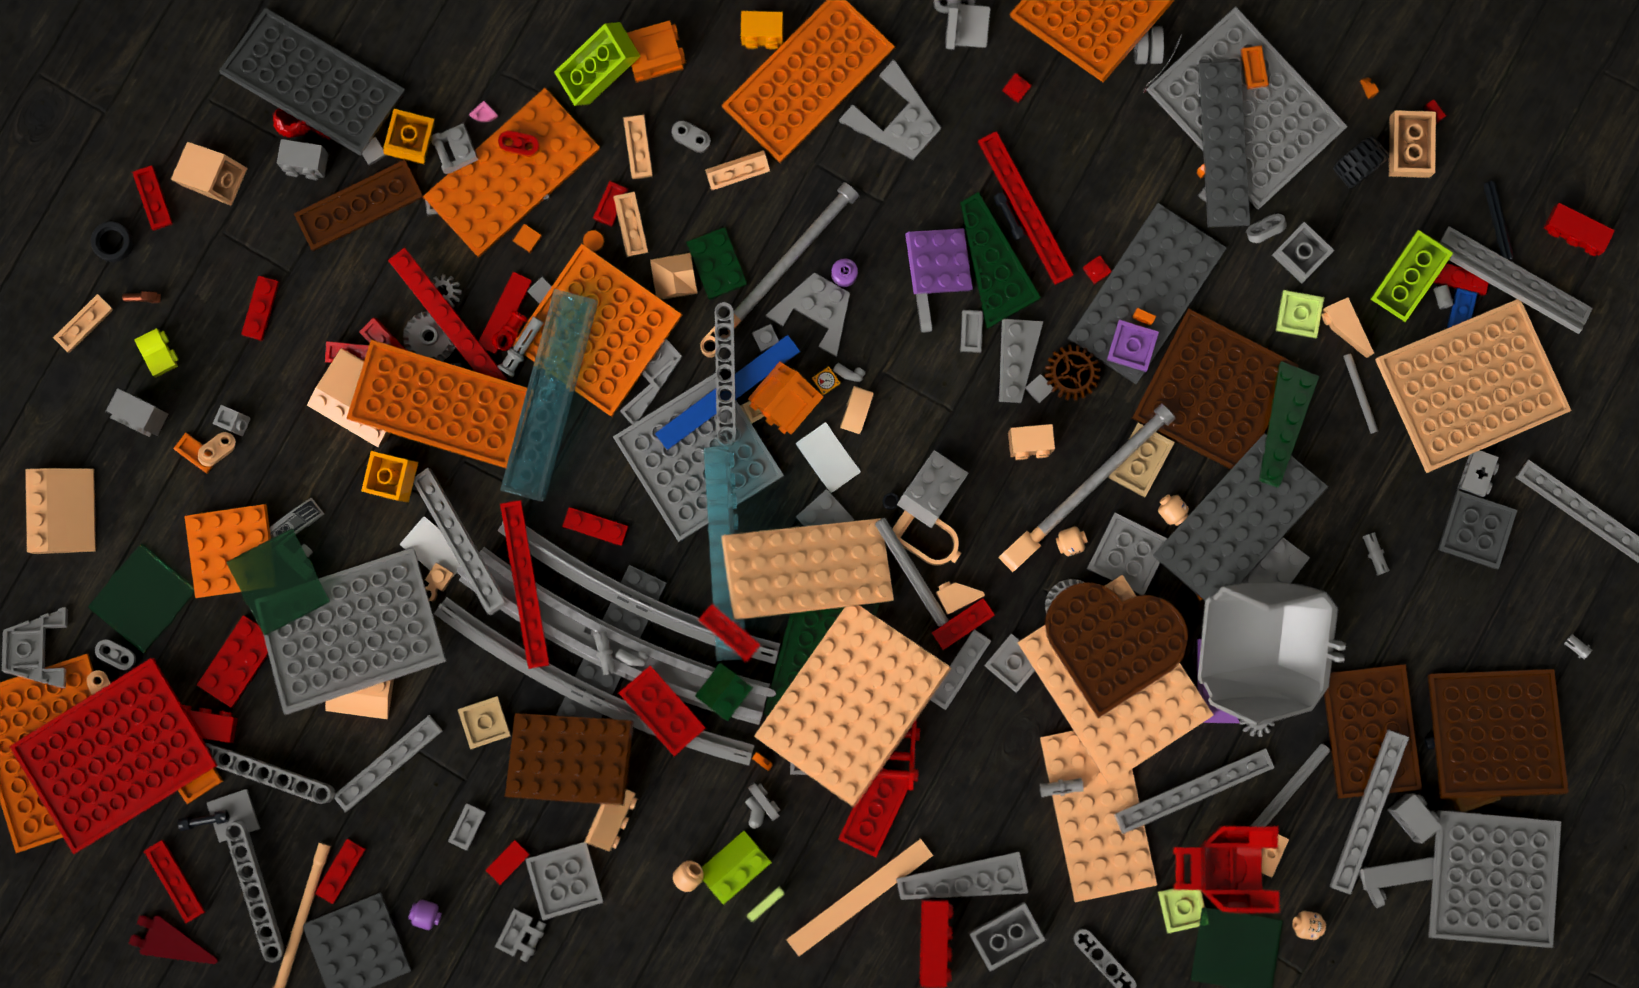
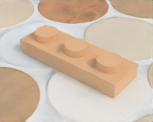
M644 115L625 117L624 125L632 179L653 177Z
M763 150L706 169L705 171L711 189L715 190L769 172L770 169Z
M635 192L614 196L627 257L647 253L648 249Z
M97 294L53 338L70 353L114 309Z

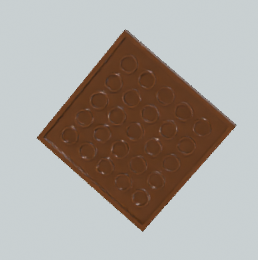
M1188 309L1132 419L1145 425L1156 415L1154 410L1160 404H1163L1176 419L1168 426L1164 423L1157 432L1232 469L1261 438L1268 427L1279 363L1282 361L1297 368L1299 365Z
M1554 669L1428 675L1440 799L1568 793Z

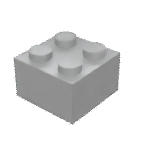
M281 139L277 164L282 171L286 172V175L298 177V174L306 175L308 179L318 180V177H325L329 154L322 145Z
M1303 222L1272 256L1297 280L1303 283L1334 249Z
M1405 794L1387 810L1414 842L1423 843L1442 827L1438 823L1440 819L1433 811H1428L1425 807L1427 803L1420 795Z

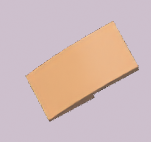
M856 386L853 387L840 428L857 434L861 433L873 392Z

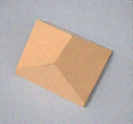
M691 253L650 260L655 292L658 298L663 300L697 294Z

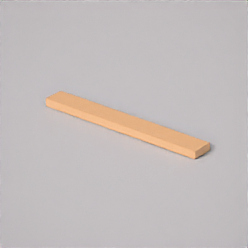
M919 839L786 940L798 956L802 955L897 883L896 878L907 876L933 856L924 842Z

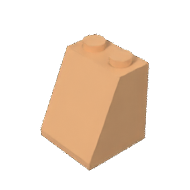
M187 142L171 180L188 189L232 206L247 168L225 154Z

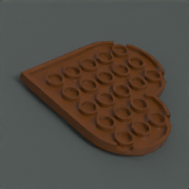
M1079 583L1061 591L1051 602L1045 618L1046 636L1052 649L1097 718H1100L1171 672L1182 660L1188 640L1184 619L1179 611L1166 600L1142 595L1122 601L1111 589L1095 583Z

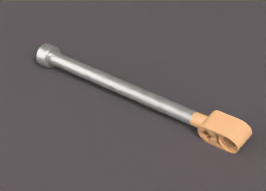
M844 182L837 190L839 195L733 311L734 329L848 202L851 204L855 202L859 194L850 185ZM715 326L703 338L700 344L702 353L707 357L715 356V350L708 352L704 349L706 343H715V337H713L715 335ZM727 329L728 335L722 334L720 337L728 338L731 332Z
M1160 404L1154 410L1156 415L1042 523L1031 533L1026 531L998 557L1012 572L1041 546L1039 542L1164 423L1168 426L1176 419L1163 404Z

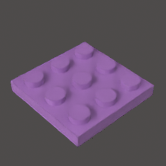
M964 229L905 233L914 294L969 291L973 289Z

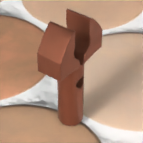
M155 292L122 295L124 302L160 303L161 294Z

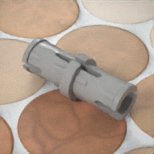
M1375 532L1363 536L1362 538L1369 552L1368 557L1372 559L1377 576L1390 571L1383 556L1384 550H1381Z
M601 632L603 641L600 640L599 633L594 634L598 649L596 654L597 657H600L603 675L609 674L607 666H609L611 674L615 673L616 670L611 655L613 650H610L607 632Z
M1082 778L1066 781L1060 779L1058 782L1040 784L1041 797L1059 794L1060 796H1065L1066 793L1083 792Z

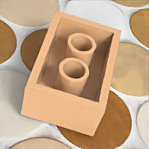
M1394 111L1390 115L1389 176L1430 178L1435 173L1436 112Z

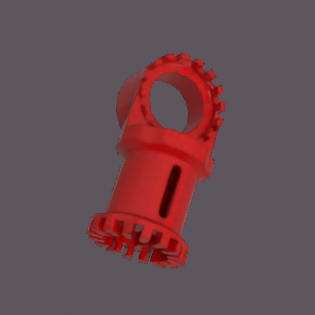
M512 310L507 324L503 325L501 330L493 335V346L498 350L505 351L511 348L519 336V330L528 319L520 313L518 315V312ZM502 335L507 339L503 347L498 344V339Z

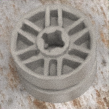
M1152 26L1149 35L1147 32L1134 47L1135 64H1146L1148 55L1151 64H1162L1164 54L1162 26Z

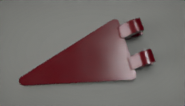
M141 915L137 924L149 928L145 939L132 935L128 943L141 948V955L216 964L218 962L216 957L159 915H156L153 919Z

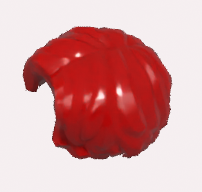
M277 108L274 112L273 126L279 134L285 137L295 138L303 136L311 130V126L307 125L305 121H300L280 108Z

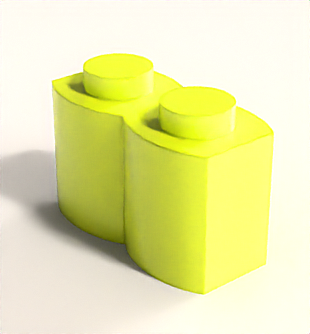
M156 328L134 339L151 374L155 378L178 367L176 361L179 359L173 349L169 350L166 344L169 342V339L164 331L160 332Z

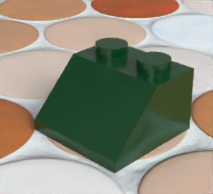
M719 663L695 697L726 721H729L753 687Z

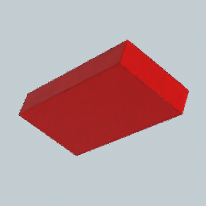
M609 181L593 219L613 227L618 216L614 196L626 194L629 189Z
M514 840L485 871L501 885L530 854Z

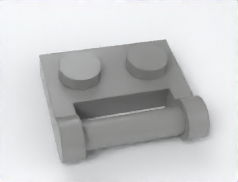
M463 123L441 134L437 133L430 137L432 145H435L439 154L444 174L452 173L479 160L466 126ZM446 141L449 142L455 157L453 162H450L443 143Z

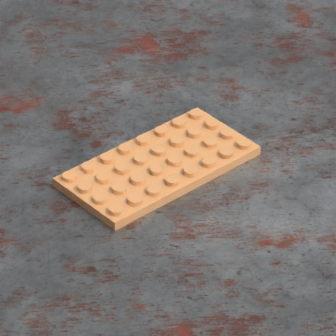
M881 518L723 535L721 538L733 620L893 601L885 540L875 526V523Z
M1074 731L1040 737L1049 783L1058 782L1060 779L1066 781L1082 778L1083 792L1066 793L1065 796H1060V794L1052 795L1074 902L1156 886L1157 882L1145 826L1142 825L1122 834L1114 816L1115 813L1139 803L1133 770H1129L1108 784Z

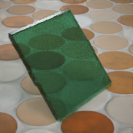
M292 528L226 562L242 592L243 600L249 605L265 636L330 602L315 573L313 563L306 556Z
M140 544L122 567L109 579L110 581L90 603L88 608L144 653L162 631L172 623L177 613L195 592L194 587L143 544Z
M1202 907L1191 981L1221 985L1226 988H1272L1283 921L1252 916L1247 913L1223 912L1217 909Z

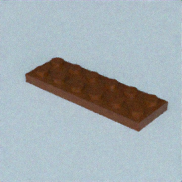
M403 160L294 213L311 250L315 251L423 198V195L407 162Z

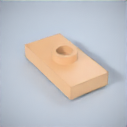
M1278 834V848H1262L1263 874L1271 878L1273 877L1289 839Z

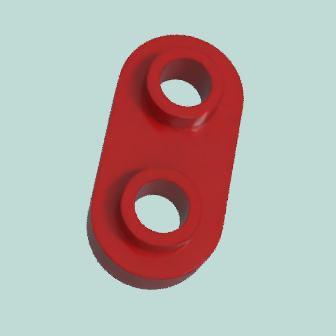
M504 131L498 138L500 148L507 153L532 157L539 151V142L532 135ZM511 139L513 141L512 145L507 146L506 141ZM529 143L533 145L531 150L526 149V145Z

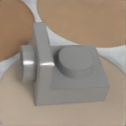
M220 405L213 424L243 436L248 427L250 417Z

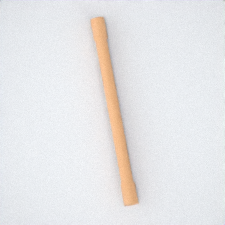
M318 843L310 876L273 988L286 987L304 930L303 926L306 923L322 869L331 846Z

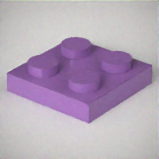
M1119 320L1107 360L1147 372L1159 332Z

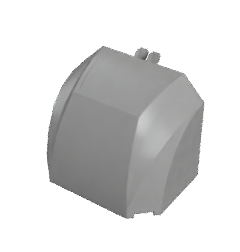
M1244 583L1224 586L1213 597H1209L1205 602L1198 680L1200 684H1204L1210 696L1208 699L1210 705L1254 726L1312 711L1329 687L1332 660L1343 662L1345 657L1341 653L1333 652V648L1345 650L1346 644L1342 641L1334 640L1338 608L1325 592L1294 584Z

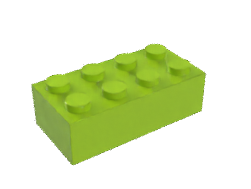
M620 22L605 23L554 73L574 106L590 104L641 56Z
M1418 229L1372 295L1371 300L1406 322L1452 256L1453 251Z

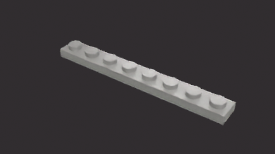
M1530 460L1525 462L1516 476L1518 480L1639 563L1638 535Z
M426 468L415 476L413 483L486 612L492 615L508 603L432 469Z
M1387 729L1330 883L1331 888L1351 894L1409 739L1408 736Z
M1262 749L1117 812L1114 816L1121 833L1124 834L1274 768L1267 749Z

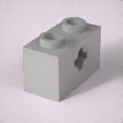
M1480 450L1470 454L1457 490L1479 498L1484 497L1486 494L1488 495L1492 488V483L1490 482L1492 475H1496L1499 468V463H1497L1499 457ZM1479 470H1481V474L1483 475V477L1478 478L1479 474L1476 473Z

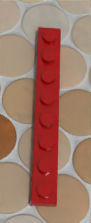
M997 131L978 140L984 155L1054 285L1072 277L1073 273Z
M403 248L388 260L473 370L506 381L508 378L497 367L498 365L408 250Z
M522 501L502 503L500 506L528 669L549 666Z

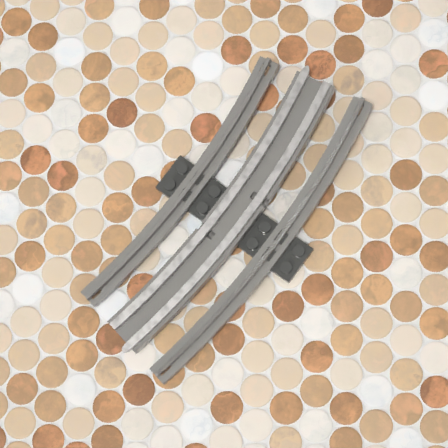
M502 522L497 531L505 536L504 524ZM527 526L526 530L531 555L577 584L611 602L603 620H600L536 583L545 638L584 658L575 677L551 664L549 666L528 669L525 649L472 616L448 597L445 598L442 604L440 603L439 608L434 613L494 656L564 695L565 698L556 714L557 716L601 719L604 714L615 720H631L634 722V728L652 735L655 734L626 701L613 696L621 677L633 681L651 665L682 701L713 711L695 695L716 668L680 656L640 639L648 621L650 620L713 646L735 652L700 623L698 617L659 602L667 584L666 582L629 565L621 583L566 553ZM484 547L479 554L508 603L500 610L520 622L511 566ZM458 567L456 570L461 576L459 581L474 591L463 569ZM605 631L607 632L610 650H613L611 655L616 670L615 673L611 674L610 668L607 666L608 675H603L600 657H597L596 654L598 653L597 645L593 636L599 633L600 640L603 641L601 632ZM751 636L761 645L751 658L775 664L780 643ZM763 646L774 648V650L764 648ZM622 649L637 657L638 652L641 651L647 654L649 658L644 666H632L617 659L616 654ZM761 651L773 654V657L761 654ZM739 676L752 686L753 689L732 717L760 725L767 696H775L776 693L774 690L769 689L770 684ZM707 731L701 732L686 746L745 765L750 764L754 749L752 744Z

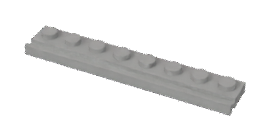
M1451 227L1446 229L1439 243L1453 251L1449 259L1450 261L1577 334L1582 331L1593 308Z

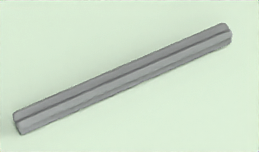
M885 518L878 520L875 526L937 626L944 625L948 622V618Z
M1325 744L1319 745L1251 826L1266 827L1328 755L1330 749Z

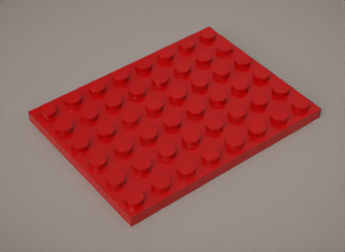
M154 658L144 662L9 746L73 854L88 847L218 766Z

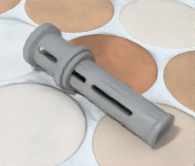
M535 316L532 317L513 349H508V355L502 364L497 366L500 370L512 377L515 375V369L520 362H523L524 353L544 322ZM531 329H533V331H532L531 334L529 335L528 339H527L526 342L523 344L525 338L527 337V335L529 334V332L531 331Z

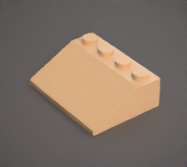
M341 348L315 388L307 406L379 447L387 441L390 433L346 420L364 361Z
M26 469L28 553L96 552L94 469Z

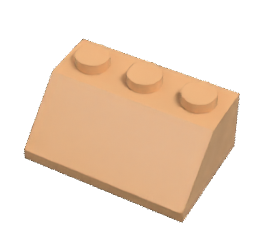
M394 679L326 701V711L388 719Z
M626 789L624 806L601 804L585 842L607 851H611L612 848L616 849L621 838L618 836L620 829H625L629 820L626 815L629 809H634L638 800L635 798L636 793Z

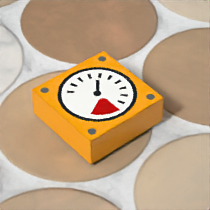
M830 367L812 377V380L823 396L841 384Z

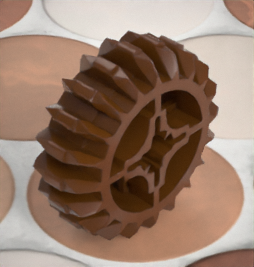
M1068 345V352L1063 347H1060L1061 355L1054 351L1053 356L1055 359H1048L1052 366L1046 365L1045 369L1051 371V373H1046L1045 378L1052 379L1047 382V385H1055L1051 390L1053 393L1057 389L1060 390L1058 393L1059 398L1063 393H1066L1065 400H1069L1070 394L1073 395L1074 401H1077L1078 394L1084 399L1086 397L1084 391L1088 394L1093 392L1089 386L1093 388L1098 386L1093 380H1100V376L1094 373L1100 372L1101 369L1098 367L1094 368L1098 364V360L1091 362L1090 359L1094 356L1093 353L1088 357L1085 355L1088 350L1087 348H1084L1081 353L1079 352V345L1076 346L1075 351H1072V346ZM1069 357L1079 358L1085 364L1076 365ZM1063 359L1065 372L1056 376L1057 364ZM1070 368L1076 369V371L1079 370L1074 378L1067 375ZM1085 370H1089L1088 382L1082 386L1080 374ZM1068 380L1072 382L1076 389L1067 388L1060 382Z

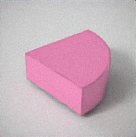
M485 101L469 114L471 118L479 122H490L499 117Z

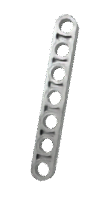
M723 302L715 308L717 438L719 444L723 447H731L736 441L734 312L730 304ZM721 309H728L730 315L727 318L720 317L718 313ZM722 329H728L731 333L728 338L724 339L719 336V332ZM726 349L731 352V356L728 359H722L719 353ZM721 371H730L731 377L727 380L721 379L719 376ZM725 390L732 394L731 398L726 401L720 398L721 392ZM729 411L732 414V418L729 421H723L720 418L722 412ZM730 432L733 435L731 441H722V433Z
M205 743L210 748L218 768L316 803H328L335 797V790L329 784L213 743ZM225 754L230 756L228 765H225L222 760ZM245 760L250 765L247 772L242 769V763ZM264 767L269 770V776L266 779L261 775ZM284 774L289 779L286 786L281 783V777ZM303 781L308 784V790L305 793L300 790V784ZM322 788L326 789L328 793L325 800L321 799L319 795Z
M234 821L227 825L225 836L262 955L265 960L275 962L284 955L285 947L248 828L244 822ZM233 825L240 827L241 834L239 836L232 834L231 829ZM240 845L246 847V856L239 855L238 847ZM245 866L252 867V876H247L244 873ZM251 886H257L259 888V896H253L251 894ZM258 906L265 908V916L257 914L256 909ZM264 926H268L272 929L271 936L268 937L264 935ZM270 946L278 949V956L270 955Z

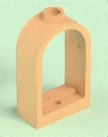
M904 511L892 529L902 546L931 565H943L949 561L955 563L961 555V552L958 551L959 541L956 532L949 525L937 519L935 524L951 535L954 546L952 553L947 558L942 560L931 559L901 539V536L914 518L913 515Z

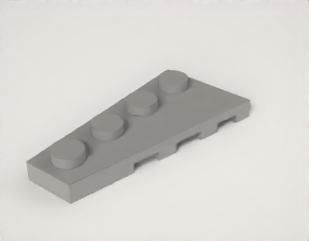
M1002 319L999 402H1022L1043 321Z

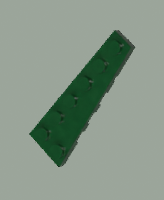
M1282 361L1278 366L1268 433L1259 475V481L1279 488L1319 378L1315 374Z

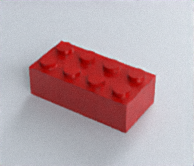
M922 899L921 987L947 988V982H951V970L947 968V961H951V948L948 947V940H952V927L948 926V918H952V906L949 905L947 900Z

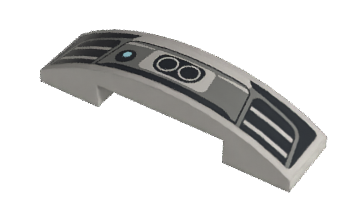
M313 498L308 499L270 527L273 554L276 553V549L281 544L284 545L306 526L309 527L324 515V512Z

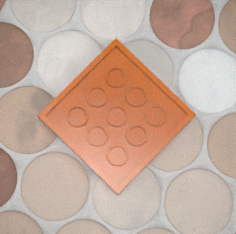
M267 504L185 516L195 598L277 587Z

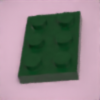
M725 227L687 242L709 300L747 286Z

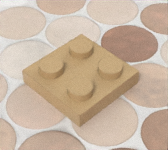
M498 696L458 709L470 749L511 736Z

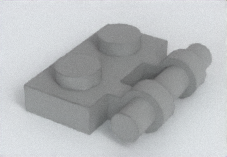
M514 908L495 947L512 956H515L519 949L523 951L520 959L528 962L530 956H533L536 951L534 948L539 938L542 939L544 935L543 930L546 924L538 921L534 928L530 926L533 917ZM526 932L532 934L527 945L521 943Z

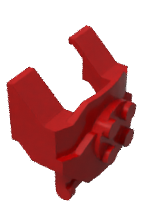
M1219 826L1199 847H1173L1174 854H1176V883H1174V890H1200L1223 912L1279 913V891L1262 890V848H1278V827ZM1184 854H1191V884L1184 883Z

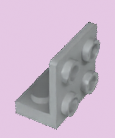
M949 3L946 49H954L955 45L986 47L990 7Z

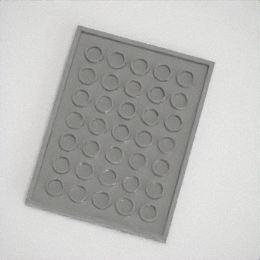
M1235 7L1146 90L1203 150L1198 65L1199 63L1240 62L1249 201L1257 209H1260L1347 126ZM1262 45L1269 85L1267 87L1247 90L1240 50L1241 48Z
M414 548L255 600L285 715L446 662Z

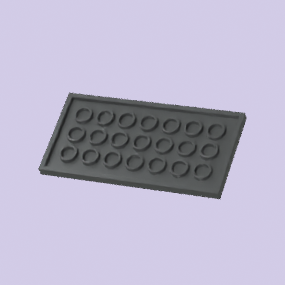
M264 8L220 68V74L300 121H305L307 125L360 156L405 93V89L267 8Z
M1157 203L1068 337V340L1075 345H1079L1081 349L1087 348V353H1093V357L1137 384L1144 371L1107 360L1118 321L1122 320L1159 332L1151 356V363L1226 247ZM1137 308L1156 316L1151 326L1133 319L1132 316Z
M1265 433L1153 554L1159 562L1205 602L1209 597H1213L1222 587L1241 584L1328 489L1326 484L1292 456L1289 459L1279 488L1259 481L1267 437Z

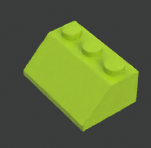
M743 831L702 867L704 873L703 881L724 905L764 870L771 861L750 836Z

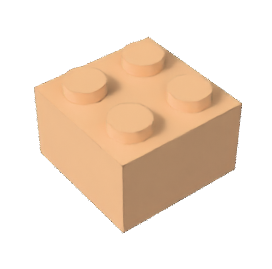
M1052 424L1011 428L1008 432L1010 457H1015L1016 460L1028 459L1029 455H1036V458H1046L1055 450Z

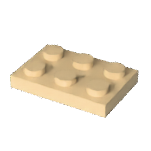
M1137 423L1130 438L1133 437L1143 427V425ZM1155 432L1108 478L1146 497L1175 442Z

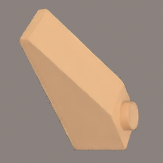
M1349 298L1329 305L1322 310L1324 323L1329 325L1336 334L1366 358L1374 354Z

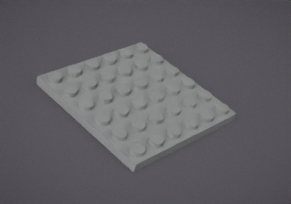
M716 373L613 436L678 542L784 477L736 400V441L731 447H723L718 442L717 414L668 451L655 435L657 431L716 388ZM724 411L721 413L720 418L723 421H729L732 418V414L729 411ZM724 432L721 435V440L729 442L733 435L730 432Z
M1437 811V816L1440 819L1438 823L1442 827L1436 832L1429 937L1553 948L1561 822Z

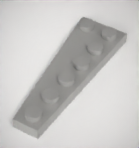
M1019 852L896 878L901 900L1028 893Z

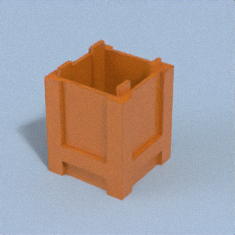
M670 20L627 33L641 56L631 65L636 82L683 69L682 64L686 63L683 49L677 46L676 41L679 40L675 24L671 25Z
M779 362L750 395L748 400L751 402L749 406L754 411L759 409L767 418L765 421L770 426L775 424L779 426L778 429L783 434L786 432L792 434L823 396L797 371Z

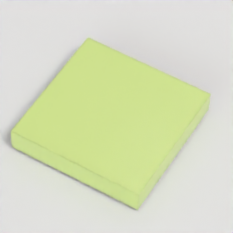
M1283 290L1276 331L1317 338L1324 297Z
M778 886L747 914V917L754 921L784 895L783 889Z
M1172 888L1158 892L1167 933L1209 924L1200 890H1174Z

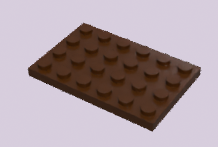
M1406 664L1330 673L1329 687L1324 693L1337 799L1363 796L1387 729L1409 737L1389 793L1422 789Z
M515 714L505 797L624 806L634 722L631 720Z

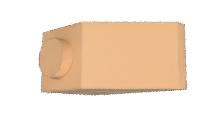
M949 581L938 586L939 591L936 592L947 615L985 596L983 591L958 583L950 584Z

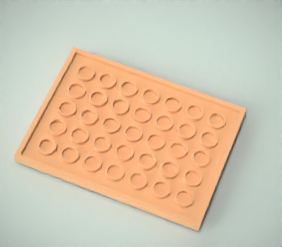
M1518 299L1375 359L1426 473L1571 411L1524 305Z
M1123 575L1105 585V587L1115 592L1122 601L1136 597ZM1045 625L1017 642L1108 784L1214 716L1179 663L1171 672L1100 718H1097L1052 649L1046 636Z
M861 606L845 607L754 737L855 807L951 668Z

